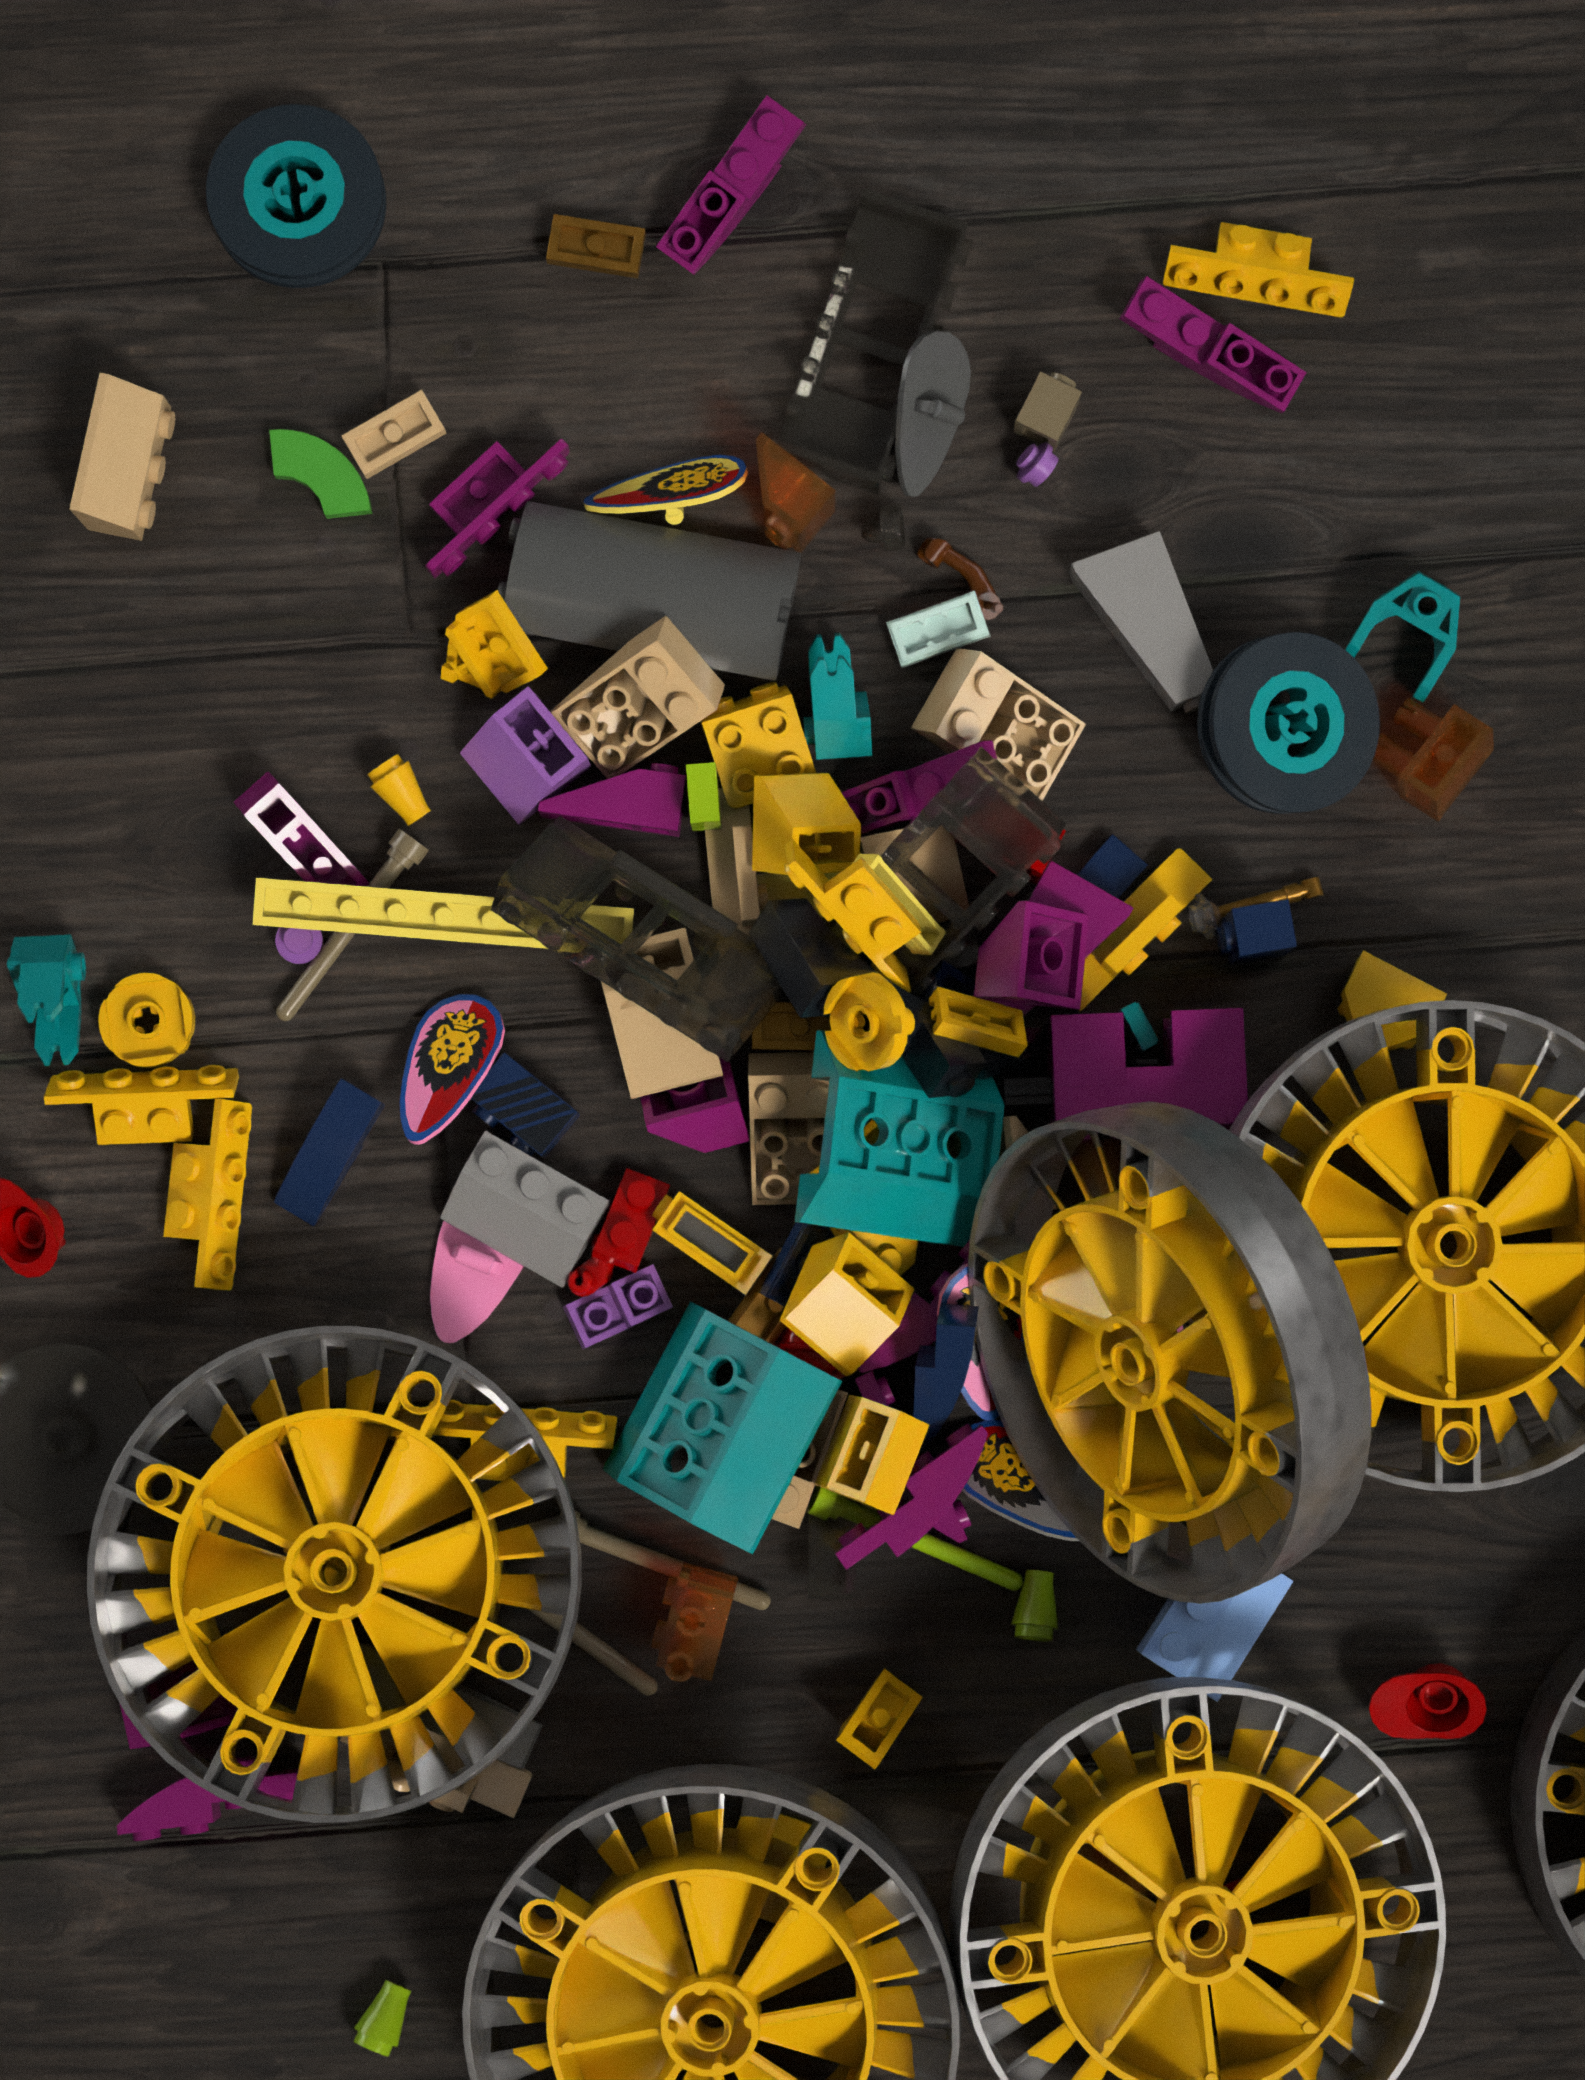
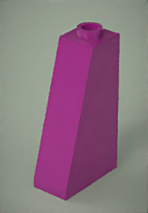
M1052 860L1028 900L1029 902L1089 915L1085 959L1127 920L1134 909L1132 906ZM984 999L1022 1010L1023 1018L1035 1007L1033 1005L1004 1003Z

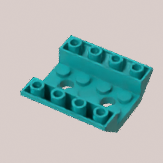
M817 1030L811 1078L829 1081L819 1173L800 1174L795 1222L964 1247L970 1239L974 1213L981 1190L991 1169L999 1159L1005 1104L993 1077L987 1079L976 1078L974 1087L965 1095L959 1097L928 1098L902 1055L893 1065L887 1068L869 1072L866 1070H851L840 1063L834 1056L827 1043L825 1031ZM869 1119H873L879 1128L878 1139L873 1145H870L864 1137L863 1129ZM952 1133L957 1134L961 1141V1151L955 1159L951 1157L947 1150V1140Z
M690 1301L602 1470L615 1481L687 1522L753 1554L843 1381ZM731 1362L733 1366L731 1380L724 1386H718L716 1373L719 1367L724 1363ZM685 1448L688 1453V1462L684 1469L674 1473L671 1467L672 1457L676 1451Z

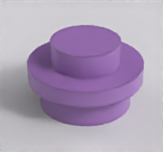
M1044 442L1039 446L1031 444L1018 458L1016 466L1020 469L1017 473V479L1022 483L1029 482L1034 487H1037L1047 479L1056 467L1059 458L1052 453L1053 447L1048 442Z
M279 927L275 943L279 954L285 960L294 964H305L312 961L320 952L323 946V936L321 930Z

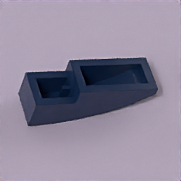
M341 1078L300 1148L274 1203L315 1227L362 1150V1143L384 1109L385 1104Z
M941 1303L936 1328V1346H919L915 1366L913 1417L929 1424L919 1453L923 1452L940 1431L953 1410L965 1383L973 1352L979 1306Z

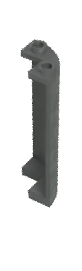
M530 501L526 503L522 518L513 517L508 543L514 546L508 581H500L498 592L526 634L618 651L632 638L664 616H667L711 669L773 681L777 680L784 653L789 614L796 592L801 560L800 552Z

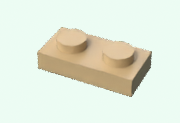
M420 390L343 434L342 438L365 478L368 479L447 433L424 392Z

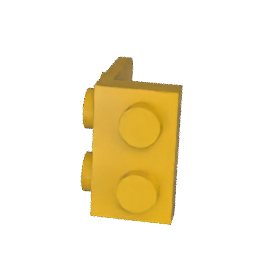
M777 682L766 683L751 689L750 697L735 702L731 696L723 697L720 699L717 710L700 721L713 760L716 763L717 773L726 801L732 808L753 804L754 776L816 773L792 694L786 685L778 687Z

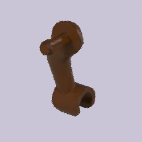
M931 537L924 540L917 551V557L935 569H938L941 563L944 562L958 571L967 580L970 592H976L985 620L994 619L1003 611V605L993 589L984 569L978 563L952 549V546L945 540Z

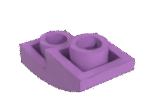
M654 1264L597 1290L590 1296L582 1297L565 1305L563 1309L582 1350L671 1309L673 1305Z

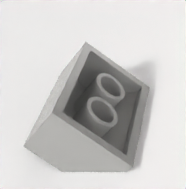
M484 1131L463 1167L440 1219L563 1288L569 1274L576 1267L593 1234H595L610 1208L609 1200L491 1133Z

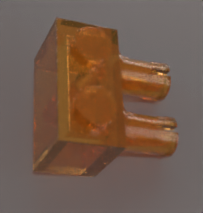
M1409 697L1403 703L1406 709L1400 707L1393 722L1404 727L1425 742L1414 755L1389 739L1387 735L1381 733L1372 761L1398 777L1400 798L1439 822L1493 752V728L1455 704L1442 719Z
M683 1563L679 1578L669 1576L662 1604L670 1605L671 1609L667 1622L658 1620L651 1648L660 1650L656 1666L664 1668L666 1675L670 1679L682 1682L694 1676L709 1681L712 1680L739 1577L688 1563Z

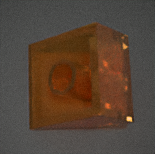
M761 432L756 438V452L764 526L768 528L765 534L781 549L788 550L792 547L797 552L802 553L835 512V489Z

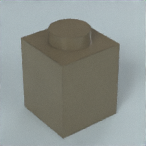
M1040 371L1015 421L1013 432L1038 445L1048 442L1053 447V452H1055L1079 405L1082 391L1075 388L1076 383L1062 374L1052 372L1049 376Z

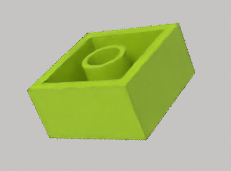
M716 763L687 764L686 774L692 830L722 829Z

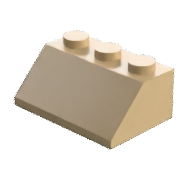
M99 373L69 510L87 530L142 541L145 528L150 529L153 525L156 504L154 501H151L154 484H160L164 476L166 461L165 457L161 456L164 439H171L175 426V412L171 411V406L163 395L105 373Z

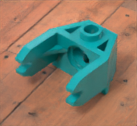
M1417 571L1373 601L1345 650L1355 658L1373 627L1384 619L1396 615L1432 635L1434 659L1413 694L1415 699L1423 703L1456 650L1460 595L1426 574ZM1429 596L1436 600V606L1433 611L1422 612L1419 609L1418 603L1423 597Z
M835 633L833 648L827 650L824 648L821 634H816L808 648L812 716L803 717L807 745H815L816 760L872 756L871 717L867 691L855 692L850 646L840 633Z
M71 934L14 937L11 954L7 960V968L18 993L17 1005L26 1021L33 1023L37 1012L35 1051L44 1066H50L53 1053L56 1051H60L63 1065H69L79 1052L82 1013L81 981H84L86 978L85 955L83 952L77 953Z

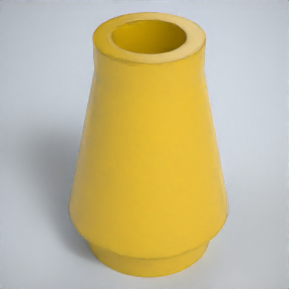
M399 754L391 757L367 774L373 782L370 788L396 811L408 826L431 811L423 797L409 761L404 763Z

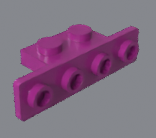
M561 438L527 471L518 464L498 441L484 452L429 504L430 508L457 535L425 565L429 574L435 579L442 572L449 576L458 569L467 558L463 553L476 540L480 544L489 540L501 526L497 521L508 510L511 509L514 513L521 510L527 501H530L535 495L531 489L544 477L551 481L564 470L569 463L565 458L570 453L569 445Z

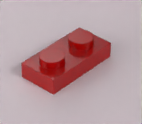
M626 1168L593 1249L592 1257L636 1273L653 1233L652 1229L657 1223V1219L652 1214L666 1194L668 1195L671 1184Z

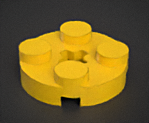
M873 972L841 979L831 988L825 1000L823 1015L830 1014L829 1022L831 1030L825 1031L826 1040L834 1056L845 1067L855 1071L866 1070L869 1072L890 1067L901 1057L907 1044V1037L915 1028V1019L911 1010L905 1007L896 988L880 973ZM863 1014L867 1015L870 1022V1030L867 1032L863 1029L866 1022Z
M154 973L133 974L119 981L114 986L116 988L109 993L107 999H104L99 1010V1030L104 1044L118 1058L136 1067L155 1068L172 1062L176 1057L188 1050L195 1030V1011L190 998L177 983ZM149 1007L153 1015H159V1023L153 1026V1032L146 1034L143 1027H136L135 1018L142 1017V1009Z

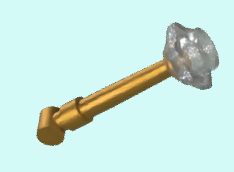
M1319 877L1300 881L1301 884L1285 885L1279 890L1218 907L1215 903L1207 900L1203 894H1195L1194 905H1190L1187 908L1191 928L1194 933L1202 932L1206 939L1209 940L1214 937L1220 918H1223L1231 909L1287 899L1290 904L1301 901L1304 897L1306 900L1324 895Z

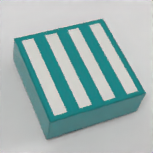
M1134 1002L1118 1012L1123 1013L1124 1027L1139 1055L1158 1044V1038L1139 1003Z

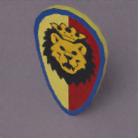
M728 455L704 456L674 463L621 480L587 496L583 503L587 511L597 513L622 514L665 510L666 521L672 525H677L684 518V507L720 499L735 491L745 482L748 471L744 461L737 457Z

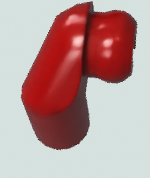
M593 1234L591 1258L574 1269L568 1276L567 1281L570 1290L580 1297L592 1295L607 1284L613 1276V1264L592 1257L599 1234Z

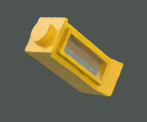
M680 1191L674 1199L666 1194L652 1214L657 1219V1223L652 1229L655 1233L745 1295H747L762 1271L773 1258L771 1254Z

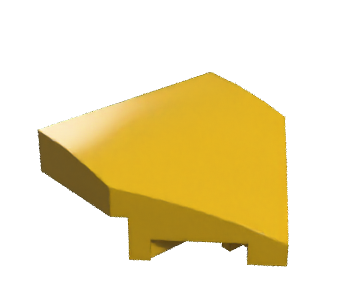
M498 590L459 611L455 616V621L446 628L445 635L448 637L449 642L446 663L441 667L440 679L450 683H454L457 680L463 681L482 689L485 696L492 699L500 691L508 693L534 680L548 669Z
M1363 950L1341 992L1343 1001L1337 1009L1340 1016H1344L1348 1022L1379 1010L1418 1002L1444 1001L1447 993ZM1416 1020L1381 1025L1388 1051L1401 1047L1409 1049L1413 1048L1416 1044Z

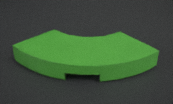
M284 429L269 430L273 472L276 479L294 480L310 488L320 500L327 519L373 514L371 501L360 475L351 462L338 449L328 442L304 432Z

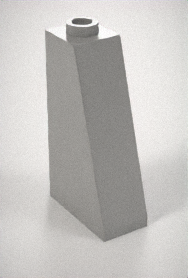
M1160 531L1072 563L1069 571L1072 582L1172 712L1180 708H1184L1186 714L1198 711L1202 692L1213 669Z

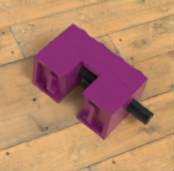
M1243 1008L1170 1011L1171 1018L1162 1019L1164 1066H1158L1157 1058H1140L1133 1060V1067H1126L1123 1013L1051 1015L1045 1024L1046 1037L1049 1040V1044L1046 1046L1048 1076L1003 1078L1005 1106L1049 1105L1050 1123L1088 1110L1139 1102L1167 1103L1192 1110L1229 1130L1248 1101ZM1090 1134L1081 1143H1090V1140H1092Z

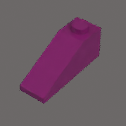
M653 763L650 770L636 769L539 801L538 812L541 818L679 837L687 778L686 775L678 774V767Z
M269 771L234 801V804L305 882L365 887L369 885L366 878Z

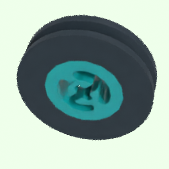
M301 104L275 106L261 110L240 122L218 146L209 166L206 181L208 212L213 226L228 254L239 266L254 277L277 286L310 288L324 285L343 277L368 256L375 246L384 225L387 204L386 190L380 167L371 146L365 137L347 120L331 111L315 106ZM296 170L297 180L302 190L300 206L306 220L301 223H297L296 212L291 202L294 192L288 172ZM304 171H310L320 176L322 179L319 181H314ZM280 212L286 220L292 223H286L274 218L272 213Z
M1290 632L1247 642L1229 653L1218 664L1202 692L1198 709L1197 729L1201 752L1208 769L1219 785L1230 796L1258 811L1288 814L1314 811L1332 805L1341 800L1358 785L1369 769L1376 752L1380 731V717L1373 686L1365 671L1353 656L1338 644L1321 636ZM1280 691H1287L1289 693V702L1268 707L1270 701ZM1266 710L1270 711L1273 715L1265 716ZM1312 731V734L1309 737L1304 732ZM1308 741L1307 746L1298 755L1291 757L1287 753L1289 745Z

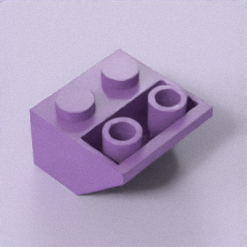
M529 686L495 712L460 752L461 756L518 825H521L538 811L539 801L558 795L591 768L588 757Z

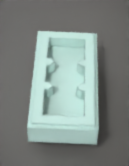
M975 591L886 622L903 668L991 637Z

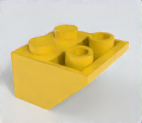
M829 773L754 776L752 871L787 875L784 869V865L787 863L784 845L792 839L822 873L842 872L852 865L858 854H860L861 823Z
M848 1232L812 1245L780 1317V1321L842 1374L849 1376L900 1326L915 1289Z
M849 1395L814 1485L895 1515L929 1424L902 1411L864 1397Z

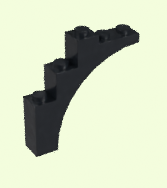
M807 898L769 900L749 932L800 1018L830 1017V1014L823 1015L824 1004L831 988L838 981L848 977L876 972L855 955L827 927ZM888 980L900 994L905 1007L910 1009L914 1015L915 1028L907 1037V1044L902 1056L928 1098L959 1097L965 1095L974 1087L976 1078L987 1079L993 1076L1024 1075L1037 1065L1039 1056L1049 1044V1040L1041 1028H1025L1028 1046L1018 1058L933 1034L932 1027L936 1021L931 1020V1011L934 1007L930 1006L929 1002L910 994ZM863 1014L866 1021L863 1029L867 1032L870 1030V1022L867 1015Z

